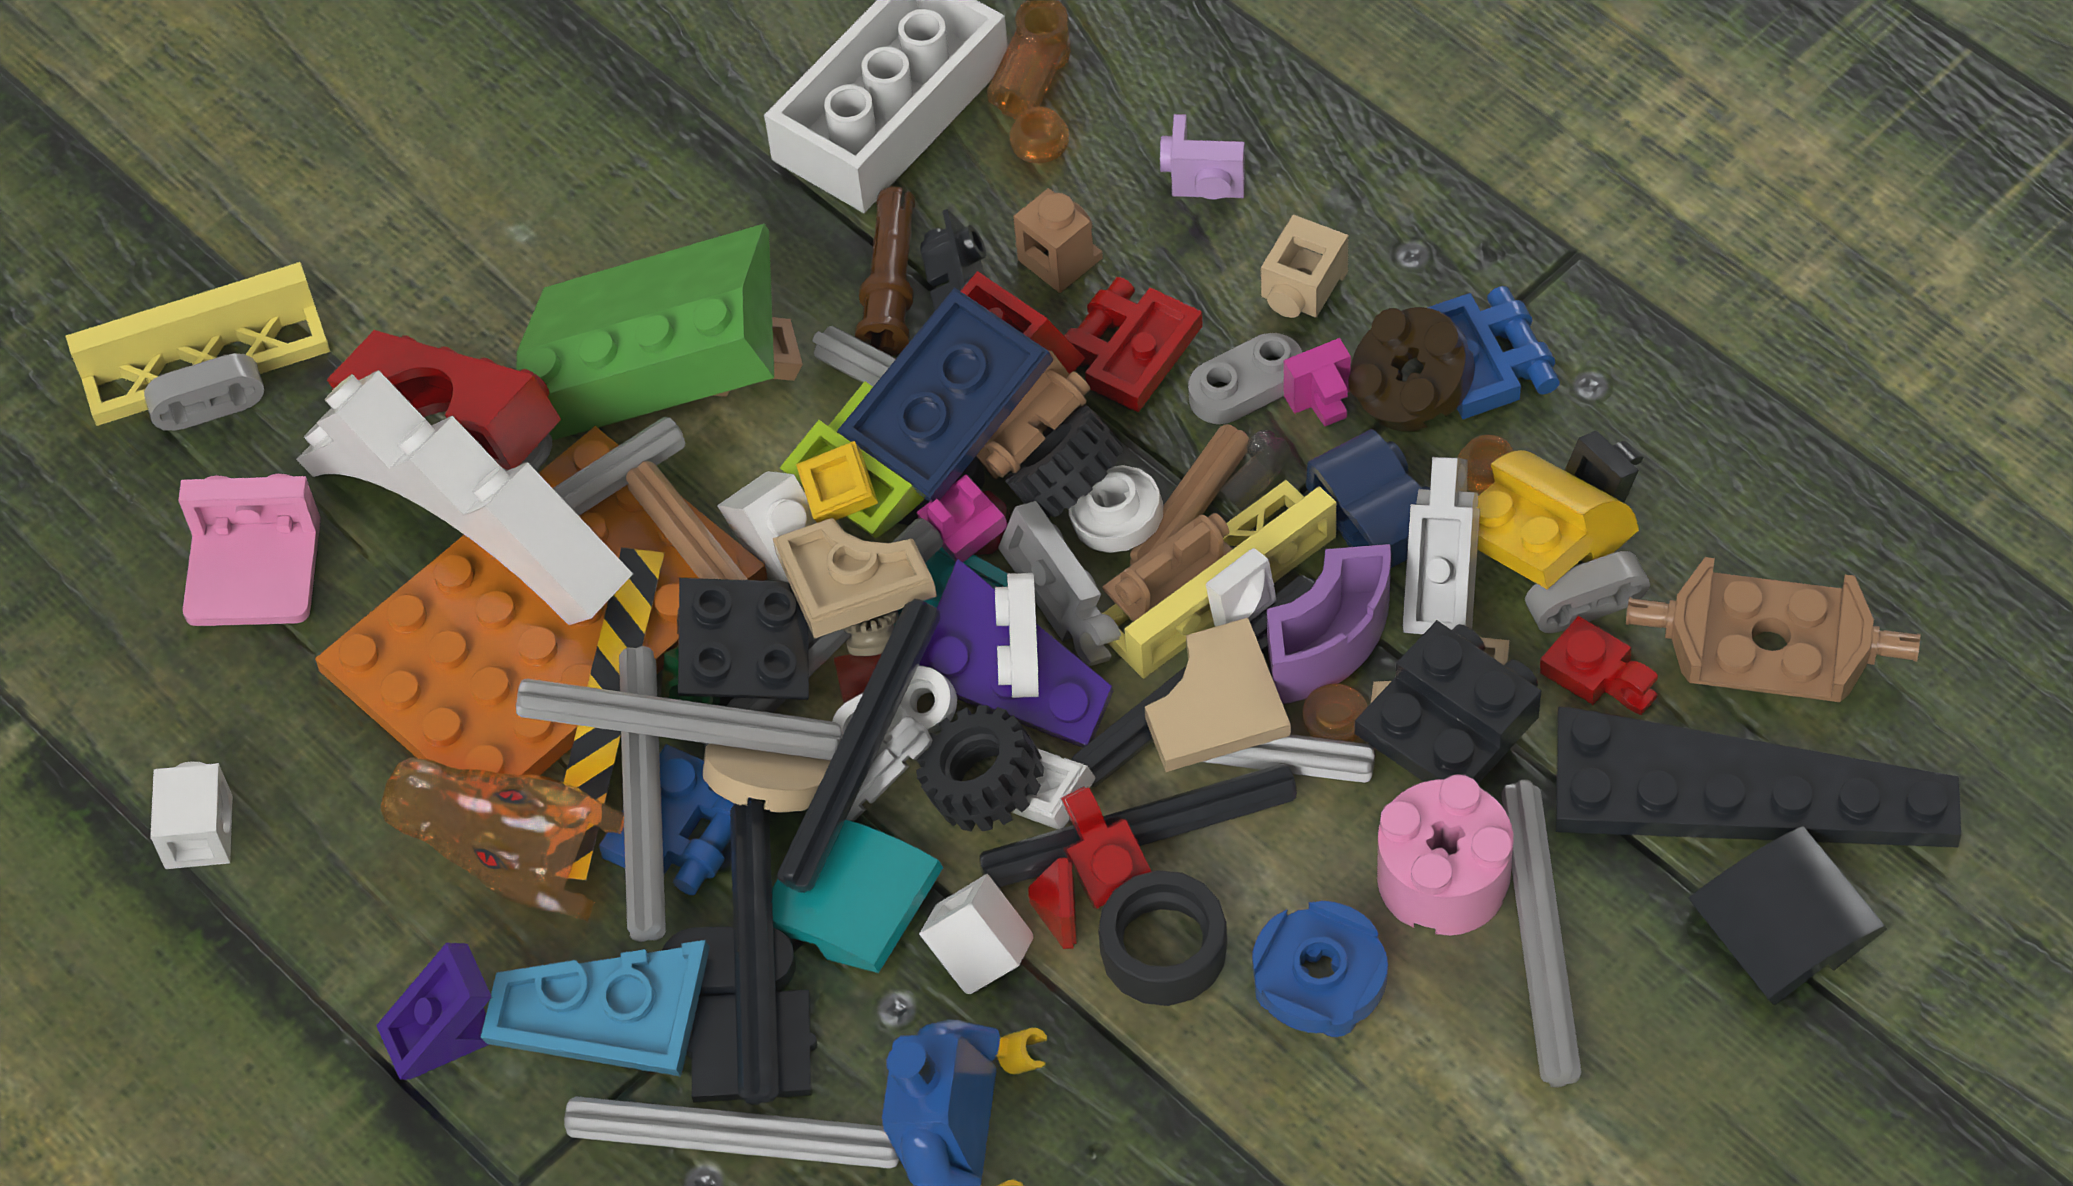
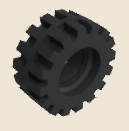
M1087 406L1083 409L1081 407L1075 409L1055 430L1048 427L1043 434L1046 439L1020 464L1021 469L1017 473L1009 471V475L1006 477V483L1024 504L1036 501L1048 519L1051 516L1054 518L1060 515L1064 508H1071L1081 496H1086L1093 490L1092 487L1106 477L1108 474L1106 471L1115 466L1119 460L1117 457L1122 454V443Z
M988 705L977 706L975 714H971L968 708L957 711L958 719L951 723L948 718L941 721L938 725L942 731L938 735L929 733L933 740L932 744L917 759L921 768L916 769L917 779L921 783L922 789L945 820L953 826L958 824L962 830L971 832L975 824L978 825L981 831L992 830L993 821L998 819L1003 825L1013 820L1010 813L1015 809L1023 813L1030 805L1026 799L1027 795H1037L1041 787L1036 778L1043 777L1044 766L1040 762L1042 757L1039 750L1019 721L1013 715L1010 716L1005 709L997 707L993 712ZM998 755L995 763L986 773L973 780L962 782L966 772L975 763L986 757Z

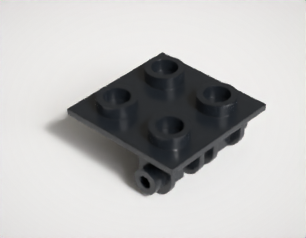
M679 578V608L677 610V634H679L678 696L808 700V623L789 582Z

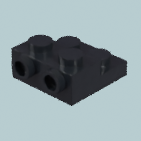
M1436 620L1396 663V677L1355 720L1354 734L1423 782L1445 780L1453 775H1465L1474 779L1479 784L1539 718L1542 690L1537 688L1538 681L1533 672L1523 663L1510 659L1503 665L1485 653L1484 642L1469 627L1458 624L1451 630Z

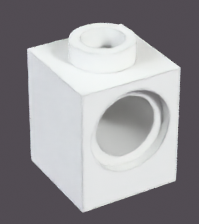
M185 762L173 768L154 769L150 837L165 869L230 863L233 796L219 763Z

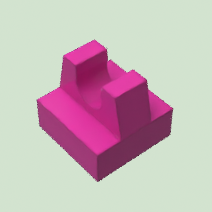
M1340 338L1284 360V397L1294 414L1312 408L1324 427L1347 418V410L1341 399L1347 397L1348 392H1350L1348 378L1351 370V356Z
M967 475L955 482L940 501L936 499L932 503L929 502L917 512L919 518L925 519L938 530L943 540V549L955 562L957 559L961 562L967 560L1006 530L1007 527L1005 516Z

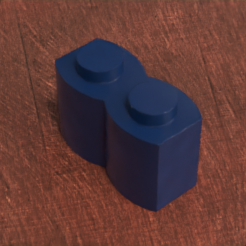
M1370 429L1308 461L1306 487L1310 493L1320 486L1336 501V528L1341 532L1349 547L1390 544L1391 568L1407 560L1411 504L1417 503L1419 489L1430 490L1428 486L1420 487L1413 478L1407 475L1408 464L1400 448L1392 441L1386 443L1378 433Z

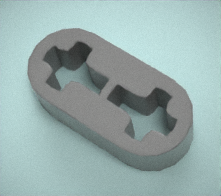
M234 353L163 374L153 379L147 385L144 391V398L151 422L162 430L175 431L252 407L263 396L264 385L255 360L245 354Z
M1620 551L1571 568L1549 589L1535 584L1527 592L1525 602L1539 630L1544 633H1556L1566 630L1577 616L1589 622L1627 608L1629 597L1641 599L1647 593L1650 582L1636 555L1632 552Z

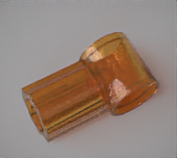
M1027 0L1017 10L1015 17L1016 31L987 90L989 103L999 108L1003 115L1020 120L1029 115L1035 116L1055 72L1062 68L1069 60L1071 46L1068 14L1065 6L1058 0Z

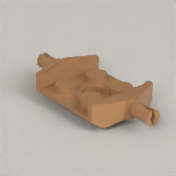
M1705 557L1677 594L1676 601L1670 600V603L1666 604L1665 602L1633 599L1632 597H1629L1625 625L1633 624L1666 628L1665 638L1672 639L1681 673L1689 683L1841 702L1850 694L1867 664L1874 665L1876 655L1917 662L1919 654V633L1880 631L1879 626H1873V616L1856 577L1853 575H1845L1843 588L1714 573L1715 558ZM1762 632H1773L1783 637L1787 645L1780 650L1769 651L1760 648L1753 641V638Z

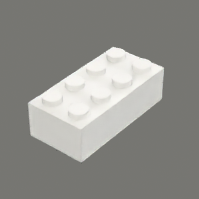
M877 0L764 115L772 160L860 212L865 213L877 201L879 192L889 188L1009 62L1005 16L977 0Z

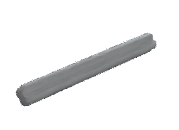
M646 646L623 649L619 655L620 692L657 697L656 660L652 649ZM621 731L627 929L630 932V937L635 941L659 940L666 932L659 736Z
M527 678L521 680L516 700V714L523 718L824 760H832L841 741V725L837 722Z
M1519 780L1516 784L1506 785L1502 790L1501 796L1503 809L1510 819L1513 830L1512 875L1540 1077L1544 1082H1548L1551 1087H1563L1566 1084L1576 1083L1580 1079L1581 1066L1541 790L1534 786L1530 780Z
M586 1097L569 1099L564 1118L567 1135L574 1138L882 1168L896 1167L899 1161V1157L883 1126Z

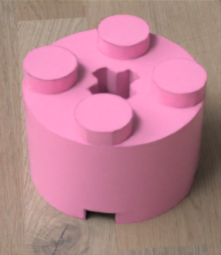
M1453 775L1445 780H1432L1417 784L1402 792L1391 803L1386 805L1381 812L1378 831L1377 882L1380 895L1391 913L1401 922L1413 928L1414 923L1435 929V934L1449 936L1473 931L1489 922L1502 906L1511 879L1514 839L1512 825L1506 811L1494 797L1482 790L1474 779L1465 775Z

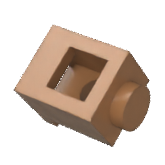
M1048 188L1014 215L1018 261L1059 293L1103 259L1102 250L1092 242V222L1090 217L1080 205L1073 202L1065 194L1054 193ZM1046 250H1048L1049 257L1044 254Z

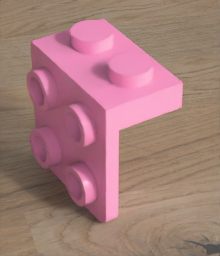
M273 474L261 478L210 476L205 479L181 480L178 501L192 533L183 603V614L187 623L192 626L292 624L305 621L310 615L321 519L306 476L293 477L286 474Z

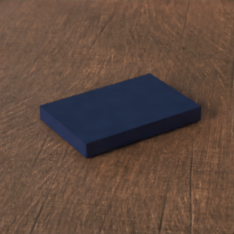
M954 287L841 425L837 433L850 442L855 441L860 449L912 484L917 493L932 503L936 499L940 501L1054 360L1048 350Z

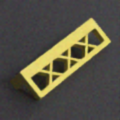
M301 262L66 335L70 353L82 379L96 426L148 410L144 398V391L147 385L153 379L159 377L158 375L166 364L180 359L195 365L217 358L225 345L240 341L251 345L246 355L255 360L259 373L262 374L330 352ZM307 320L312 334L310 337L288 344L275 339L282 327ZM120 378L135 382L126 395L102 402L98 385Z
M1287 480L1283 481L1226 523L1229 528V534L1223 540L1229 546L1237 547L1124 628L1125 634L1120 630L1121 636L1119 640L1108 644L1144 679L1187 647L1186 635L1215 627L1206 589V583L1246 552L1255 548L1269 559L1273 583L1336 537V501L1320 486L1304 497ZM1284 505L1289 508L1264 526L1265 519ZM1256 526V531H1250ZM1114 604L1102 613L1110 616L1117 626H1120L1129 619L1117 604Z

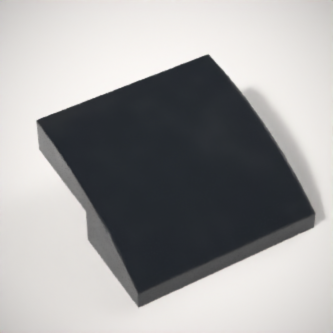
M1804 826L1777 838L1751 853L1688 897L1774 1006L1829 964L1833 971L1887 930L1886 926Z

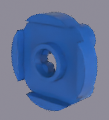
M1331 901L1309 902V909L1297 910L1289 915L1287 909L1275 915L1259 933L1253 949L1252 965L1257 1001L1277 1020L1300 1031L1323 1033L1330 1037L1344 1036L1355 1028L1357 1022L1365 1019L1373 1012L1381 1001L1386 989L1388 960L1384 946L1378 939V931L1366 916L1341 903ZM1322 955L1332 959L1331 970L1335 973L1329 977L1309 976V970L1302 966L1305 961L1317 963Z

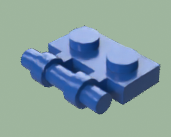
M1506 286L1497 287L1488 294L1487 301L1491 308L1482 311L1478 308L1471 293L1427 307L1445 314L1460 328L1466 336L1468 349L1474 356L1475 373L1466 397L1457 408L1462 419L1520 400L1521 385L1517 378L1523 377L1526 380H1531L1539 394H1548L1554 391L1560 384L1559 378L1553 369L1555 364L1554 356L1546 343L1538 342L1530 328L1533 320L1525 304L1522 301L1515 300L1511 291ZM1500 335L1502 338H1508L1514 349L1502 352L1495 337Z
M666 744L659 754L663 872L665 875L672 863L681 867L673 879V883L682 892L695 895L705 878L715 877L724 863L725 858L722 852L731 840L730 810L735 803L715 793L703 779V760ZM624 808L599 845L603 859L625 868ZM702 817L711 821L700 839H688Z

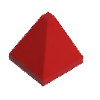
M1058 858L1028 886L1029 903L1062 948L1074 949L1073 944H1077L1072 862H1069L1068 858Z

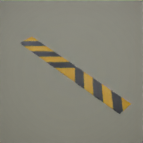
M621 547L619 559L633 575L608 600L587 687L620 692L619 655L627 647L638 648L643 645L665 552ZM577 726L541 875L586 880L621 731Z

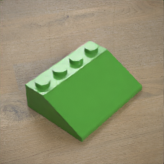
M765 224L544 287L517 350L516 370H530L547 385L550 392L548 399L561 418L557 425L549 432L552 440L591 430L594 426L597 428L775 378L769 230Z

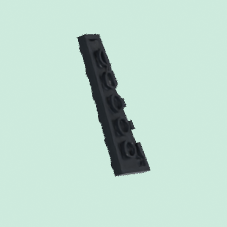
M1558 707L1556 832L1776 840L1804 826L1816 842L1955 848L1959 846L1962 834L1958 776L1615 716L1596 711Z

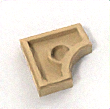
M833 518L772 538L776 555L814 639L904 608L905 604L913 599L924 601L937 596L934 581L913 539L892 543L863 541L844 532Z
M1248 618L1186 635L1188 663L1182 680L1167 696L1145 706V719L1165 772L1290 736L1291 724Z

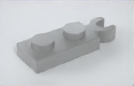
M1036 501L1016 506L999 544V550L1015 573H1034L1036 604L1062 641L1073 638L1075 650L1081 661L1088 667L1109 661L1111 654L1104 644L1119 640L1121 633L1115 621L1110 616L1101 614L1096 607L1101 593L1097 589L1093 577L1088 571L1083 569L1064 542L1058 527L1050 522Z

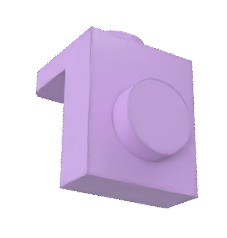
M1174 114L1172 136H1162L1160 147V171L1171 172L1172 196L1204 197L1207 199L1244 198V142L1187 140L1186 115Z

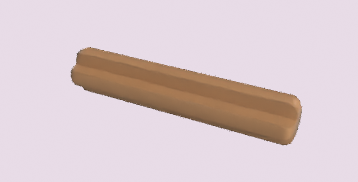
M1231 424L1223 425L1217 430L1163 505V518L1157 531L1144 543L1132 548L1130 551L1131 565L1205 512L1248 451L1249 437L1244 431L1237 430Z
M643 461L637 468L629 470L626 475L629 491L699 578L748 580L655 463Z

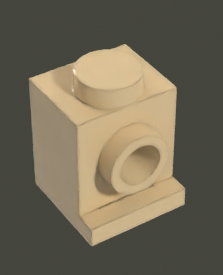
M1292 215L1261 266V297L1266 298L1269 306L1282 316L1294 318L1300 312L1317 318L1339 280L1343 281L1348 273V235Z

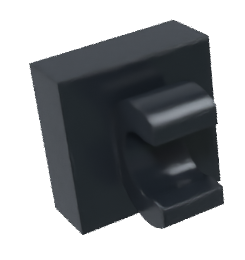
M1595 430L1578 438L1565 471L1625 503L1639 471L1635 465L1641 463L1644 457L1627 441H1620L1612 446Z

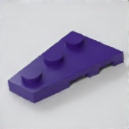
M957 559L937 606L941 619L918 666L930 667L945 676L952 683L958 700L976 707L988 705L993 712L997 707L1005 709L1020 724L1084 748L1095 738L1114 692L1112 686L1036 624L1039 697L1012 698V685H999L997 646L1010 645L1009 626H996L995 589Z

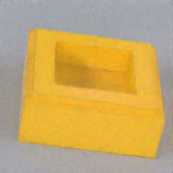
M855 441L796 464L813 519L816 523L830 518L836 521L878 504L861 449Z

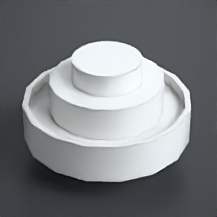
M1121 465L1108 469L1106 477L1101 482H1097L1092 487L1093 490L1086 496H1081L1077 503L1069 508V516L1077 536L1081 542L1094 550L1111 553L1132 549L1150 538L1157 531L1163 518V501L1153 478L1139 468Z

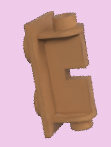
M1050 350L1049 353L1054 361L976 455L994 479H997L999 476L1003 478L1009 471L1017 473L1021 469L1020 464L1046 439L1042 433L1048 427L1055 430L1078 406L1082 407L1086 403L1084 395L1090 390V386L1076 372H1072L1069 375L1055 354Z
M1216 513L1209 517L1199 515L1102 586V590L1134 622L1232 550L1223 540L1229 534L1226 522Z

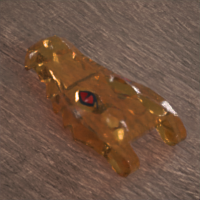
M410 757L397 764L385 785L381 803V811L386 823L406 835L430 844L449 861L479 879L495 894L527 908L565 914L587 922L595 901L588 899L584 894L571 893L564 890L589 823L599 826L605 832H615L620 835L624 828L623 812L605 805L579 788L562 781L540 775H511L486 770L456 769L432 760Z

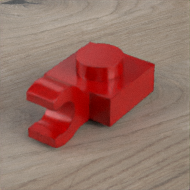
M1580 616L1576 617L1540 658V673L1592 705L1605 692L1618 700L1627 709L1636 714L1643 715L1657 698V693L1650 688L1657 681L1658 674L1640 662L1631 661V647Z
M1083 786L1060 798L1081 839L1064 848V851L1069 861L1072 862V867L1093 908L1098 909L1105 905L1113 891L1132 877L1152 872L1126 819H1120L1107 826L1100 807L1089 787L1085 788Z

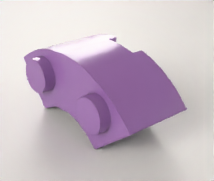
M1390 544L1326 549L1323 571L1313 587L1292 603L1267 609L1269 670L1282 704L1307 699L1336 686L1357 670L1372 653L1385 628L1389 610Z

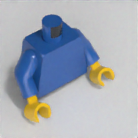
M945 1020L925 1025L920 1028L917 1035L896 1038L886 1060L889 1074L882 1122L883 1129L906 1170L908 1179L914 1186H981L997 1069L992 1061L997 1057L1000 1066L1010 1074H1020L1045 1066V1062L1031 1059L1026 1050V1045L1047 1041V1036L1042 1030L1028 1028L1000 1037L999 1031L996 1028L959 1020ZM1008 1180L997 1186L1024 1185L1016 1180Z

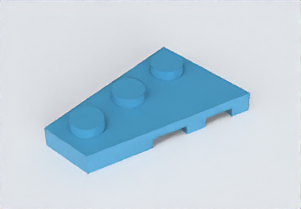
M706 940L683 943L682 948L648 953L644 949L621 953V957L580 964L577 960L497 972L481 1038L486 1044L681 1076L710 946Z

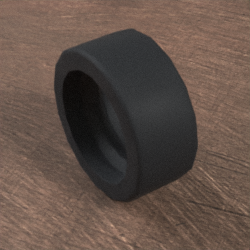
M1157 870L1132 877L1116 888L1103 906L1098 930L1100 954L1107 976L1122 993L1145 1004L1170 1006L1193 1000L1213 985L1224 968L1227 950L1226 919L1220 900L1203 882L1181 872ZM1160 909L1179 911L1194 918L1199 923L1203 934L1202 946L1198 953L1183 963L1168 967L1146 965L1130 957L1126 952L1123 938L1128 924L1144 913Z

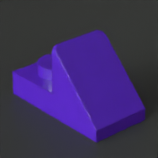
M446 942L376 1025L399 1079H413L489 1045L481 1038L486 1017L484 1006L492 996L467 943Z

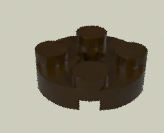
M1413 307L1402 311L1397 308H1389L1376 315L1372 322V328L1360 341L1353 356L1348 387L1365 411L1381 425L1397 431H1417L1428 427L1424 423L1425 421L1435 418L1440 413L1447 417L1463 402L1471 387L1475 373L1474 356L1468 349L1466 336L1445 314L1425 307ZM1417 357L1424 365V369L1420 374L1411 373L1407 381H1402V368L1409 360Z

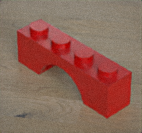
M373 330L327 379L334 390L351 374L360 380L379 370L423 417L439 412H446V418L453 416L502 468L507 470L519 466L561 420L548 399L550 392L547 385L532 371L527 369L519 371L497 365L488 358L476 359L458 354L445 346L437 348L426 345L406 335L398 337Z

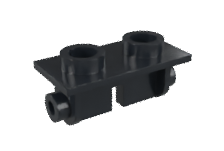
M948 209L942 211L946 229L935 228L929 230L924 235V240L920 245L928 282L933 287L950 281L930 291L934 312L954 287L961 291L977 271L986 276L981 260L986 258L987 253L981 236L972 225L965 227Z

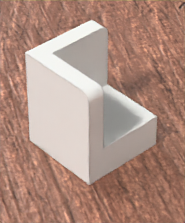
M988 874L937 903L919 933L966 994L974 993L1018 967L1034 938L1032 931Z

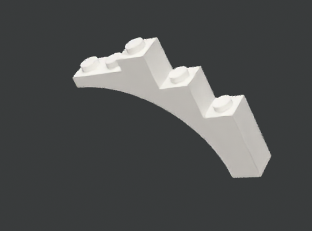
M379 370L360 380L353 374L343 380L325 398V401L332 408L304 436L310 443V446L296 460L313 477L323 474H341L356 477L382 486L420 505L459 530L500 561L542 598L568 625L591 619L633 575L625 564L528 462L505 471L453 416L431 425Z

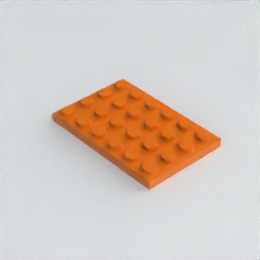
M594 426L538 474L554 488L619 445ZM627 484L579 515V517L618 558L621 547L665 552L642 645L652 649L656 660V673L658 674L663 669L664 654L676 648L679 643V634H677L679 578L699 577L629 491ZM685 500L748 580L765 581L768 579L764 563ZM463 535L318 655L315 660L319 671L488 821L507 804L497 796L493 797L495 793L507 789L524 790L572 748L578 725L520 717L516 714L518 687L521 680L526 678L587 687L608 601L591 619L568 625L519 577L477 543Z

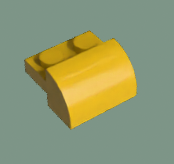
M1513 451L1492 462L1491 468L1495 482L1478 496L1477 508L1480 509L1477 550L1545 589H1549L1579 561L1586 563L1612 554L1639 531L1636 516L1627 504L1529 451Z

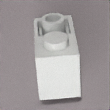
M767 471L717 506L739 543L765 564L768 579L770 581L789 582L776 555L772 538L816 524V521L813 519L806 494L794 474Z

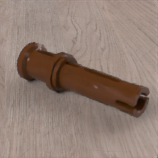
M900 187L885 188L877 196V215L870 276L865 279L859 289V301L864 307L863 318L857 324L854 335L859 340L890 356L900 354L909 344L910 335L909 329L905 325L906 311L913 304L914 297L913 289L906 280L915 197L910 191H907L904 194L903 206L900 207L903 188Z

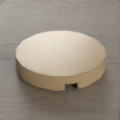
M709 743L705 749L703 779L715 793L735 804L747 805L748 797L765 800L764 809L771 812L803 811L809 808L831 760Z

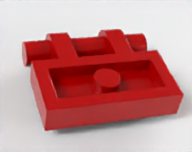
M1117 277L1107 290H1099L1087 305L1088 315L1078 328H1070L1064 336L1085 357L1078 367L1090 365L1085 372V379L1090 389L1139 413L1203 327L1202 311L1151 287L1136 304L1130 301V298L1135 293L1133 285L1128 280ZM1119 327L1109 342L1100 339L1108 328Z

